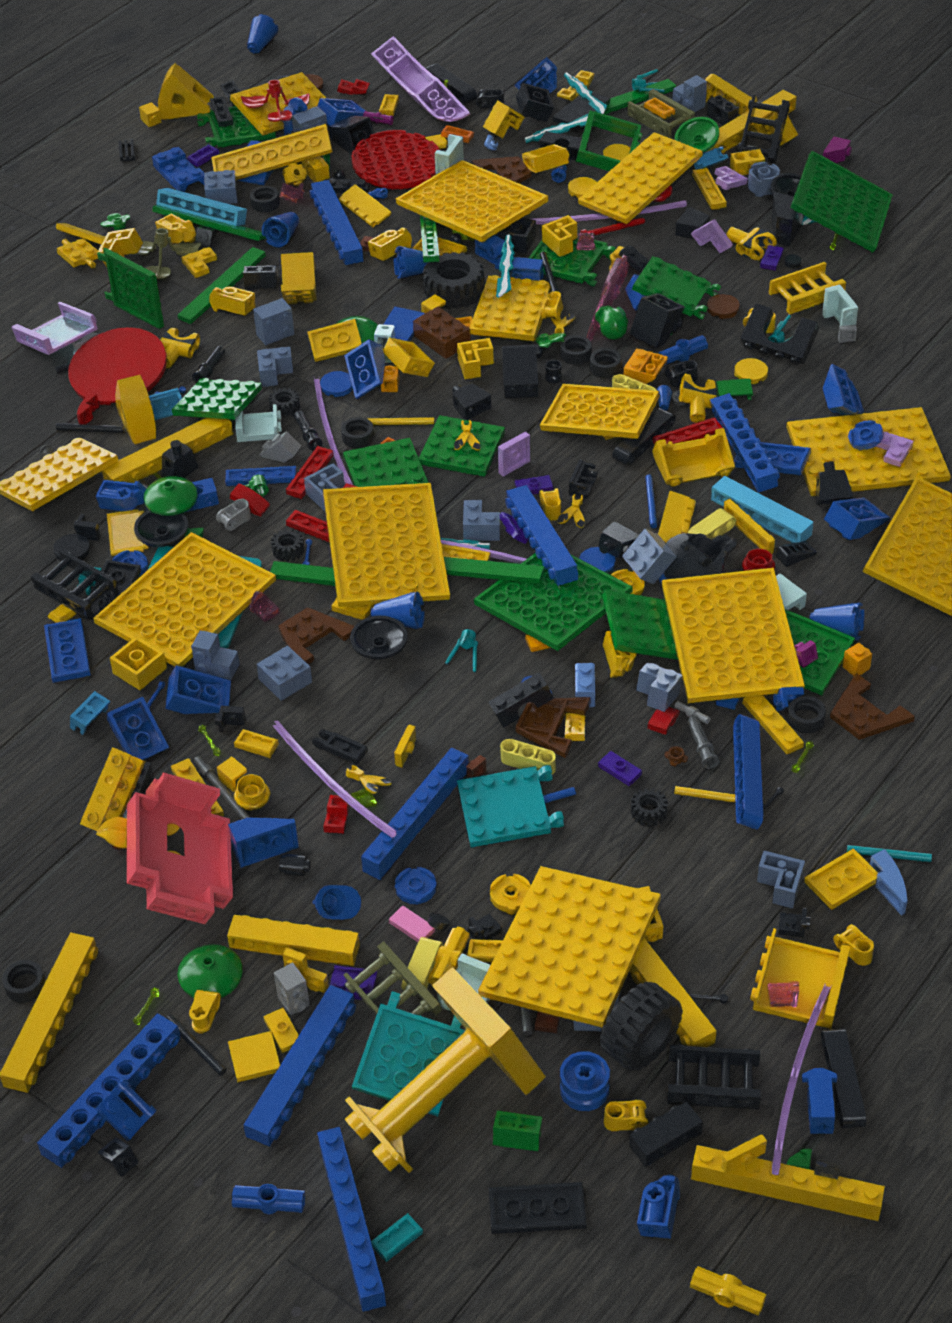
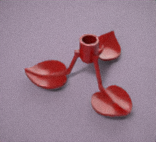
M270 80L268 82L269 89H267L266 97L241 96L242 103L246 107L258 108L264 106V103L268 102L269 95H271L272 98L276 99L278 112L269 113L267 116L268 120L278 122L281 120L287 121L292 118L290 111H280L278 100L280 94L287 106L291 99H286L279 80ZM309 93L299 96L306 106L309 104Z

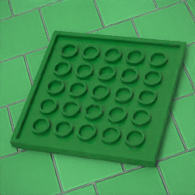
M811 151L790 208L807 216L810 220L818 222L823 227L831 229L838 235H842L851 242L862 246L864 249L874 252L878 245L893 194L822 155Z
M536 553L521 563L543 566L541 558L538 559ZM571 555L577 564L578 580L557 586L554 579H550L547 569H545L540 584L498 580L474 598V605L559 651L606 614L602 596L605 590L631 594L632 586Z

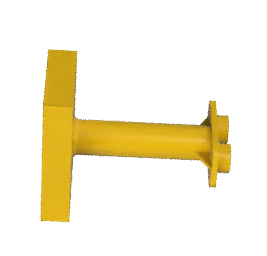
M453 967L435 982L432 987L465 1028V1032L380 1110L356 1104L350 1096L345 1100L354 1110L345 1118L346 1122L362 1140L373 1132L381 1143L372 1152L390 1172L398 1164L408 1173L413 1170L406 1161L403 1136L488 1057L503 1070L525 1095L530 1093L546 1078L512 1029Z

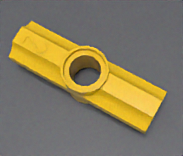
M458 926L457 928H452L445 945H441L438 949L436 963L428 977V983L433 985L452 967L457 970L458 958L463 954L470 938V933L464 928Z
M699 1266L695 1269L690 1282V1288L712 1296L718 1304L727 1308L736 1306L758 1316L766 1299L765 1293L743 1285L741 1280L734 1275L723 1274L721 1276Z

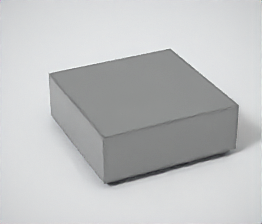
M856 325L839 326V343L856 341Z

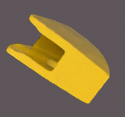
M176 63L167 71L159 93L158 109L160 110L161 120L209 113L211 108L207 103L210 102L211 98H214V95Z
M137 375L118 380L115 403L132 442L137 444L156 439L153 409L141 376Z

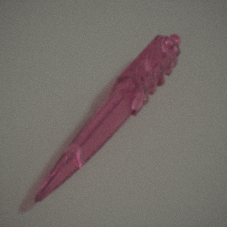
M626 255L615 259L606 278L601 298L586 338L589 340L593 338L600 327V324L595 320L596 312L603 306L612 305L620 292L619 287H622V282L625 281V276H627L629 270L628 257Z

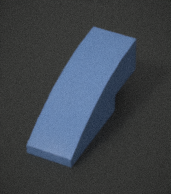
M884 849L872 855L870 865L878 872L875 887L902 916L905 914L907 906L904 880L894 860Z

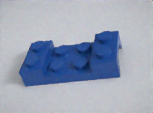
M174 147L171 150L152 156L155 169L176 190L185 192L189 184L197 181L205 186L204 172L200 168L196 169L186 159V154L179 147Z

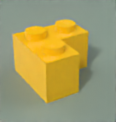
M497 100L483 127L503 139L509 126L518 130L525 117Z
M775 113L766 119H778L779 114ZM788 115L780 146L798 136ZM755 125L758 133L770 135L775 132L774 126Z
M567 215L542 225V242L559 257L573 252V240L577 239V222Z
M135 228L108 232L98 252L104 253L103 248H107L124 257L127 254L138 253L143 242Z
M490 338L457 343L458 361L464 379L481 377V366L494 364L493 346Z

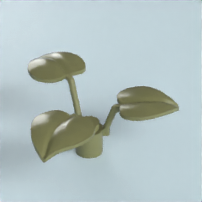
M159 228L155 231L154 242L142 241L143 244L136 254L147 255L150 252H154L157 244L159 247V265L148 266L146 269L156 273L157 279H166L171 275V270L168 267H161L162 248L166 247L169 243L172 251H176V254L179 256H185L189 253L197 252L201 243H178L173 245L171 237H168V230Z

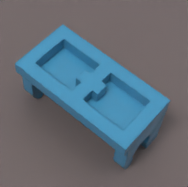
M719 147L703 153V156L693 165L696 170L709 168L722 163L729 157L727 154L722 155L721 150L724 148Z
M178 388L149 396L154 419L158 420L173 415L172 408L182 399Z
M94 691L70 715V729L75 730L78 726L81 730V735L86 732V727L102 711L106 712L108 710L110 700Z

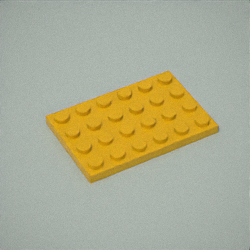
M302 72L279 79L286 99L310 94L309 104L307 105L308 109L318 106L320 98H326ZM268 83L230 95V100L262 135L284 129L283 120L272 122L267 118L269 113L278 112L276 99L269 95L268 102L264 103V106L248 108L242 103L241 96L266 97L267 89H269ZM280 94V97H278L280 111H283L287 105H285L284 99Z
M488 275L469 327L470 334L534 341L541 320V307L551 290L549 282L510 277L512 290L497 298L498 278L501 277Z
M562 384L540 423V429L549 432L638 439L660 397L659 391Z
M76 438L68 445L59 447L54 453L44 456L40 461L30 464L26 469L16 472L14 476L0 482V494L34 511L119 460L116 454L82 438Z

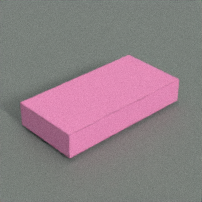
M404 906L389 918V924L419 942L421 937L429 938L435 932V928L430 926L426 920Z

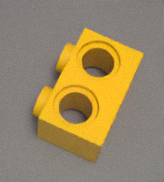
M760 149L731 153L730 157L731 169L741 175H748L749 169H751L753 164L765 162Z

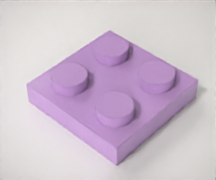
M527 432L498 446L499 474L503 477L530 462V435Z

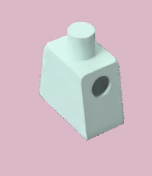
M394 325L377 326L374 341L381 344L384 348L389 337L395 338ZM385 355V363H392V361Z

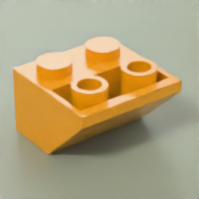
M637 348L625 365L623 375L647 384L657 377L668 357Z

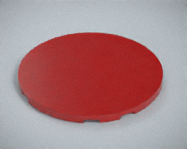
M406 130L381 131L371 134L365 140L362 139L356 145L355 150L352 152V167L361 179L372 185L388 189L413 188L436 175L435 152L440 149L432 140L429 141L425 136L418 133H406Z
M128 327L112 329L96 335L77 350L69 365V381L76 394L82 399L89 393L94 392L97 394L99 405H111V403H115L118 380L140 375L147 392L150 391L165 372L167 354L161 340L149 331Z

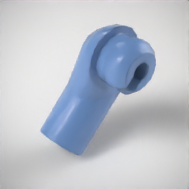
M488 135L484 146L491 151H495L498 147V142L495 144L494 137Z

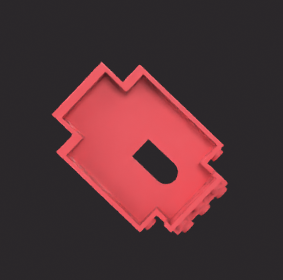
M163 773L159 779L152 781L146 790V795L135 792L127 803V884L146 889L147 910L206 924L215 913L214 907L224 909L233 898L231 838L228 827L230 819L211 814V807L220 796L219 788ZM168 824L178 825L183 830L184 856L167 851Z

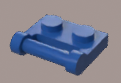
M124 1078L95 1109L128 1141L156 1112V1109L152 1105L149 1106L128 1085L129 1082ZM121 1092L143 1112L140 1117L118 1096Z

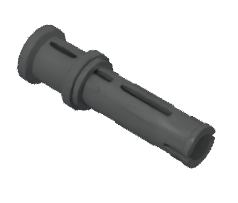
M697 716L690 717L687 724L697 744L696 751L702 758V766L706 769L714 768L719 764V757L714 753V746L708 741Z

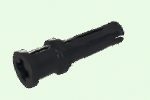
M217 346L206 362L199 365L198 371H195L192 375L194 382L197 383L200 379L211 376L214 366L225 354V349L221 351L222 346Z
M295 412L294 419L303 432L302 436L304 441L307 442L308 448L314 451L317 446L322 447L323 442L321 438L318 437L317 431L309 424L304 412Z

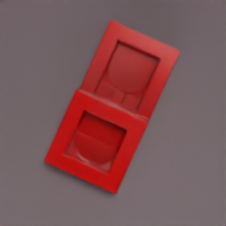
M341 79L337 92L355 95L364 94L367 92L370 83L356 79L354 83Z
M89 393L81 402L77 410L79 424H87L93 419L92 413L99 408L96 393Z
M240 483L230 493L231 500H247L250 513L260 517L270 506V503L261 495Z
M668 707L664 712L657 709L649 720L647 729L666 735L670 726L674 725L680 710Z
M330 795L327 815L323 825L324 832L344 834L349 804L339 795Z

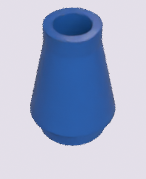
M561 165L552 171L551 176L555 182L560 183L566 179L567 166Z
M661 385L656 390L659 391L660 395L658 404L659 408L667 411L672 390L667 385Z

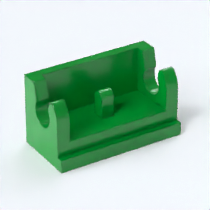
M750 378L716 381L717 397L730 393L731 396L747 395V399L752 400L753 390Z
M497 1111L493 1126V1145L539 1151L542 1117Z

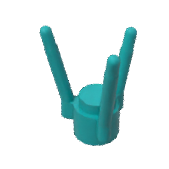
M658 69L637 75L636 79H632L633 90H639V92H649L653 88H646V86L657 82L646 83L643 78L658 72ZM654 89L658 92H665L663 89Z
M788 315L784 321H780L768 340L774 343H783L792 338L784 340L785 334L781 331L791 318V315Z
M465 629L462 631L460 639H458L457 644L445 662L446 665L452 660L460 646L464 649L473 647V672L477 671L478 641L475 640L476 633L473 630Z

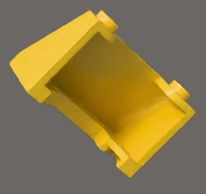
M724 428L716 429L715 435L709 436V434H706L704 438L676 444H673L672 441L666 444L665 439L656 441L652 453L665 483L674 487L684 482L720 475L721 477L729 476L734 470L735 464Z

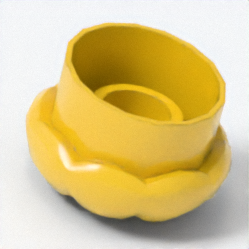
M254 774L245 775L240 778L234 793L236 803L245 810H256L265 806L270 798V789L264 783V780Z

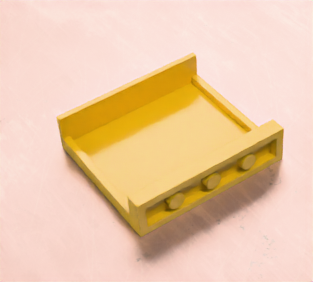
M773 928L772 935L767 936L765 942L767 953H762L760 966H763L762 971L758 970L755 983H758L757 988L753 987L750 1000L754 1001L753 1010L808 1023L826 983V986L831 987V990L816 1025L831 1029L849 958L850 946L842 944L840 952L778 938L776 937V929Z

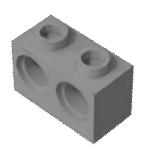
M293 962L274 972L278 999L290 1016L310 1006L306 980Z

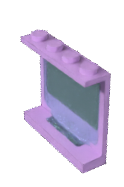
M59 302L58 305L62 315L33 330L18 324L12 326V330L17 342L50 355L98 329L96 325L97 320L93 314Z

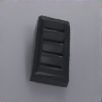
M807 541L781 545L776 548V557L785 567L817 555L816 550Z

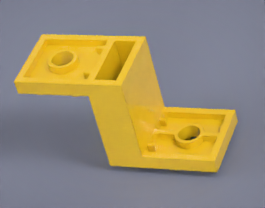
M313 252L281 254L283 282L281 292L283 299L287 304H297L298 301L313 303V301L317 300L316 263Z

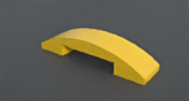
M581 70L575 78L583 82L588 89L594 78V73ZM571 86L568 89L562 88L557 93V97L571 101L579 96L576 89Z

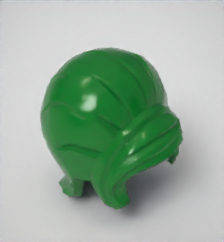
M609 305L603 306L596 312L595 320L600 324L603 336L610 340H617L624 336L627 331L628 319L625 311L620 306L617 309Z

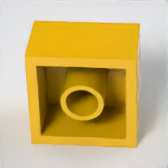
M138 636L110 657L113 674L138 690L143 689L167 669L164 652Z

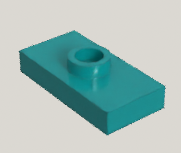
M407 1213L372 1240L371 1244L374 1250L387 1262L422 1235L423 1229Z

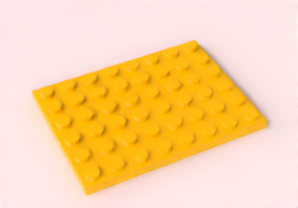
M464 160L457 162L396 198L397 205L480 242L486 241L491 236L509 227L512 223L520 220L549 201L548 195Z
M922 407L787 422V430L793 446L811 448V454L803 470L811 496H816L817 475L820 472H825L823 464L830 461L834 462L835 470H845L852 492L912 485L916 476L929 483L950 481V472ZM872 420L877 424H881L884 432L913 440V446L902 465L898 467L883 462L888 450L878 447L858 450L852 447L848 438L851 428L853 430L859 422Z
M916 476L862 572L952 616V493Z
M431 483L323 489L338 607L374 605L411 592H420L423 601L450 599Z
M191 532L93 618L94 623L128 642L138 636L164 652L167 663L174 667L176 665L183 667L193 658L191 646L200 630L219 634L276 581V575Z
M774 568L662 580V588L688 703L776 694L782 687H803L804 690L805 685Z
M540 866L478 989V994L484 998L603 1028L660 903L661 894Z

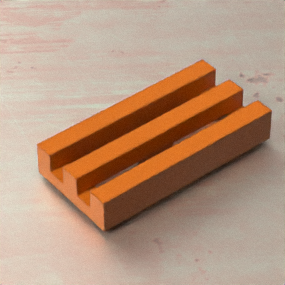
M448 125L441 131V137L448 138L449 134L462 136L465 143H469L474 137V132Z

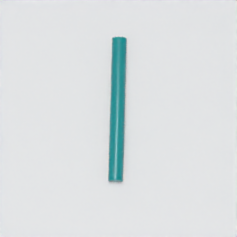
M847 845V852L855 849L860 855L872 856L884 850ZM885 849L891 858L924 862H931L932 854Z

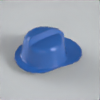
M328 885L319 890L312 903L315 904L319 915L323 918L345 920L357 915L361 907V897L353 887Z

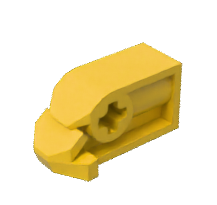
M169 214L155 222L157 229L164 228L168 230V237H171L172 243L178 244L183 241L193 243L195 241L196 232L190 220L185 221L173 214Z
M400 228L398 231L388 230L368 241L370 255L385 261L397 254L395 253L396 247L411 248L412 237L405 228Z
M216 287L209 296V302L215 312L221 309L245 316L255 308V293L235 287H225L222 290Z
M606 631L602 645L610 667V677L617 678L623 676L625 671L628 672L632 669L637 653L615 650L611 631Z

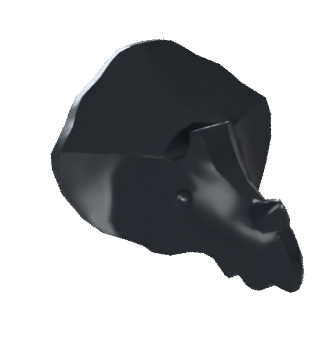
M682 533L670 538L666 544L677 557L665 570L667 579L723 573L724 558L735 549L737 539L731 538L729 535L709 538L701 533Z

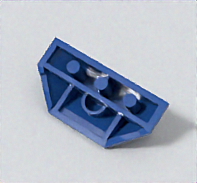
M546 57L518 81L515 87L519 90L522 83L547 89L551 94L557 88V67Z
M831 364L823 386L828 409L833 413L841 415L863 414L864 410L858 391L853 382L847 377L846 370Z

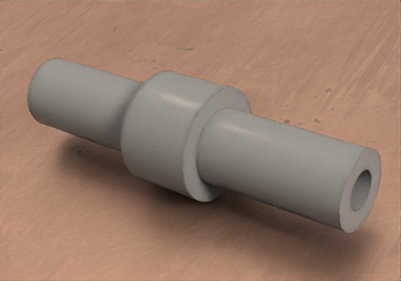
M680 701L675 703L674 707L686 713L687 717L697 716L705 724L710 722L711 718L699 712V709L694 706L689 707Z

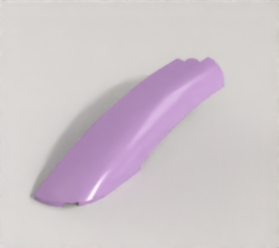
M394 36L371 53L388 74L422 108L436 119L451 122L470 115V112L446 86L426 70Z

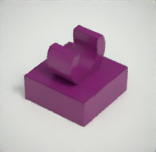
M810 640L805 644L800 642L794 646L801 667L804 668L818 659L816 643Z

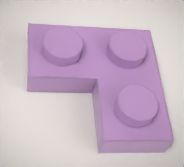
M727 166L716 168L715 175L718 176L715 183L724 190L747 184L748 178Z
M715 219L691 233L699 246L711 241L719 253L733 245Z
M884 432L882 441L875 447L888 450L883 462L900 467L913 446V440Z

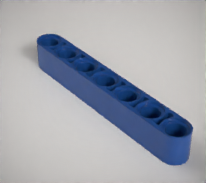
M739 714L733 725L736 822L756 830L763 821L760 726L758 720Z

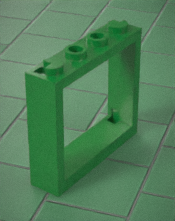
M590 110L576 162L606 171L612 170L621 162L620 160L586 151L591 127L594 126L632 137L630 154L640 145L638 141L642 137V133H640L641 125Z

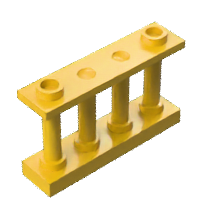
M822 262L770 280L769 294L780 293L787 300L786 311L789 314H793L824 303L825 288L841 285L845 290L846 281L840 279L833 282L825 274L826 262ZM821 278L826 285L819 286L814 280ZM807 283L812 290L805 291L800 285ZM794 288L799 294L792 296L787 289Z
M112 747L80 824L98 831L105 821L113 817H122L146 761Z

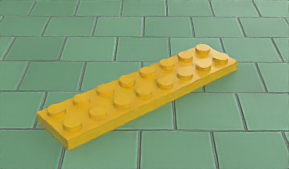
M326 124L211 158L214 172L235 170V178L239 180L292 163L326 155L333 151L328 127Z

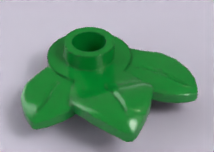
M118 213L108 215V220L101 222L100 225L102 227L112 226L114 230H121L126 227L125 224L130 219V215L121 216Z
M540 334L536 338V343L540 347L548 348L553 342H564L566 334Z

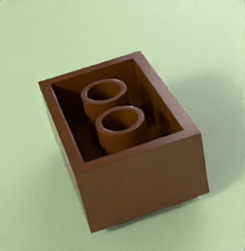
M438 306L413 320L414 337L445 359L457 353V343L471 341L470 328Z

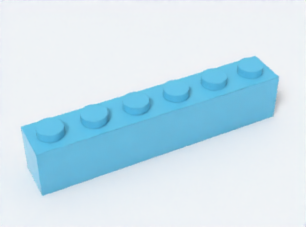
M170 188L158 189L156 205L233 226L245 224L247 209Z
M726 476L712 486V501L724 507V501L731 499L746 514L750 515L757 524L791 543L806 541L812 535L813 521Z

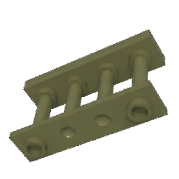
M654 89L649 91V100L657 98L675 109L674 115L671 114L670 117L667 116L666 119L655 116V113L651 111H646L644 103L636 105L631 101L628 102V115L668 138H671L672 128L695 118V112ZM671 117H673L674 119H676V120L672 121L671 123H667V122L665 121V120H667V119H669V118H671Z
M384 941L377 946L380 953L378 955L379 958L358 976L352 979L347 972L343 975L346 980L344 984L352 994L356 992L375 1015H377L379 1008L373 1001L397 980L401 981L402 979L407 983V986L400 994L398 1007L411 996L417 995L422 1001L411 1012L412 1014L421 1016L423 1013L431 1010L436 1016L442 1011L440 1003ZM390 964L393 968L392 974L366 995L359 985L383 965Z

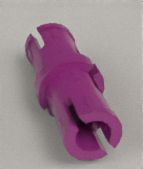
M365 111L363 114L365 117H370V120L376 124L392 125L394 121L393 116L384 115L381 112Z

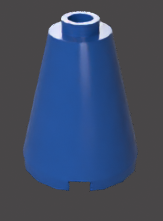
M259 14V16H255L252 20L247 48L251 53H259L279 31L278 25H275L274 20L267 15Z
M288 212L266 219L262 225V235L266 237L267 243L279 248L286 245L299 224V217L294 212Z
M398 246L395 249L397 258H394L395 275H399L397 278H406L423 273L424 267L428 263H423V251Z
M411 592L376 603L371 608V617L389 616L399 620L407 628L420 629L423 627L425 611H421L420 606L424 605L420 592Z
M851 603L817 608L814 612H811L810 619L850 635L856 641H859L861 636L858 634L864 628L865 612L864 609H860L863 606L862 603Z

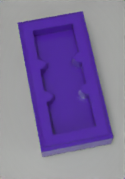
M208 144L188 156L187 160L192 165L199 167L211 160V157L219 155V150Z
M768 245L760 263V268L776 271L784 248Z
M549 475L515 480L516 488L527 485L532 494H539L540 490H543V492L553 491Z
M501 512L500 520L506 527L505 531L513 539L526 544L529 539L525 538L523 529L519 528L517 520L513 516Z
M612 751L598 762L599 768L627 786L633 784L642 775L641 769Z

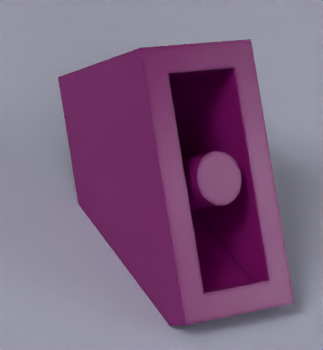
M833 137L824 150L823 157L834 163L845 161L852 151V147H850L851 140Z

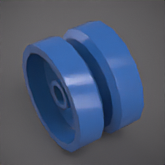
M581 1051L571 1054L563 1061L560 1067V1095L570 1108L578 1111H591L599 1108L606 1102L609 1096L610 1069L606 1061L595 1053Z

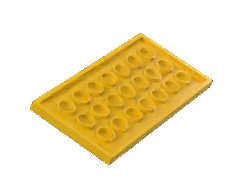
M654 132L578 199V203L628 224L703 156L702 150Z

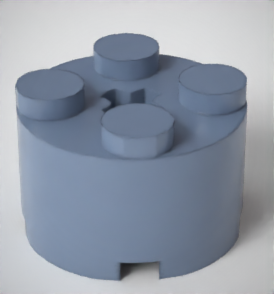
M767 162L753 164L751 169H749L748 189L755 193L756 197L770 195L771 183L776 176L780 175L779 167L775 164H772V166L767 165Z

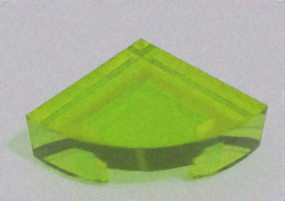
M365 788L350 794L364 807L377 806L374 796Z

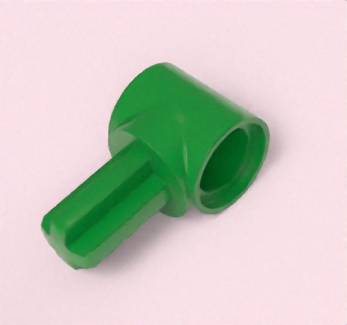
M260 474L254 475L248 481L249 484L244 485L262 497L267 495L269 491L265 477Z

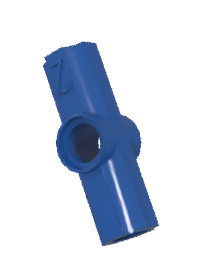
M703 335L691 340L680 339L676 342L675 346L660 351L658 354L668 357L664 365L676 360L687 361L690 359L691 354L707 349L708 343Z
M264 1184L261 1187L235 1185L233 1188L232 1207L260 1209L265 1214H273L277 1211L302 1213L304 1210L305 1191L277 1189L273 1184Z

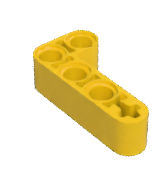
M710 74L705 79L707 81L706 102L711 97L720 95L739 107V114L742 115L749 111L748 103L749 100H752V97L715 74Z

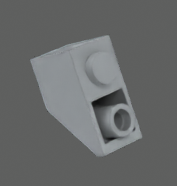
M286 431L281 435L277 434L272 441L268 440L265 442L260 456L285 463L295 456L301 445Z

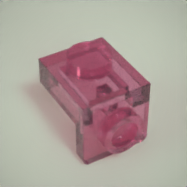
M283 183L279 196L285 200L297 203L298 199L303 197L305 191L303 190V183H300L298 189Z

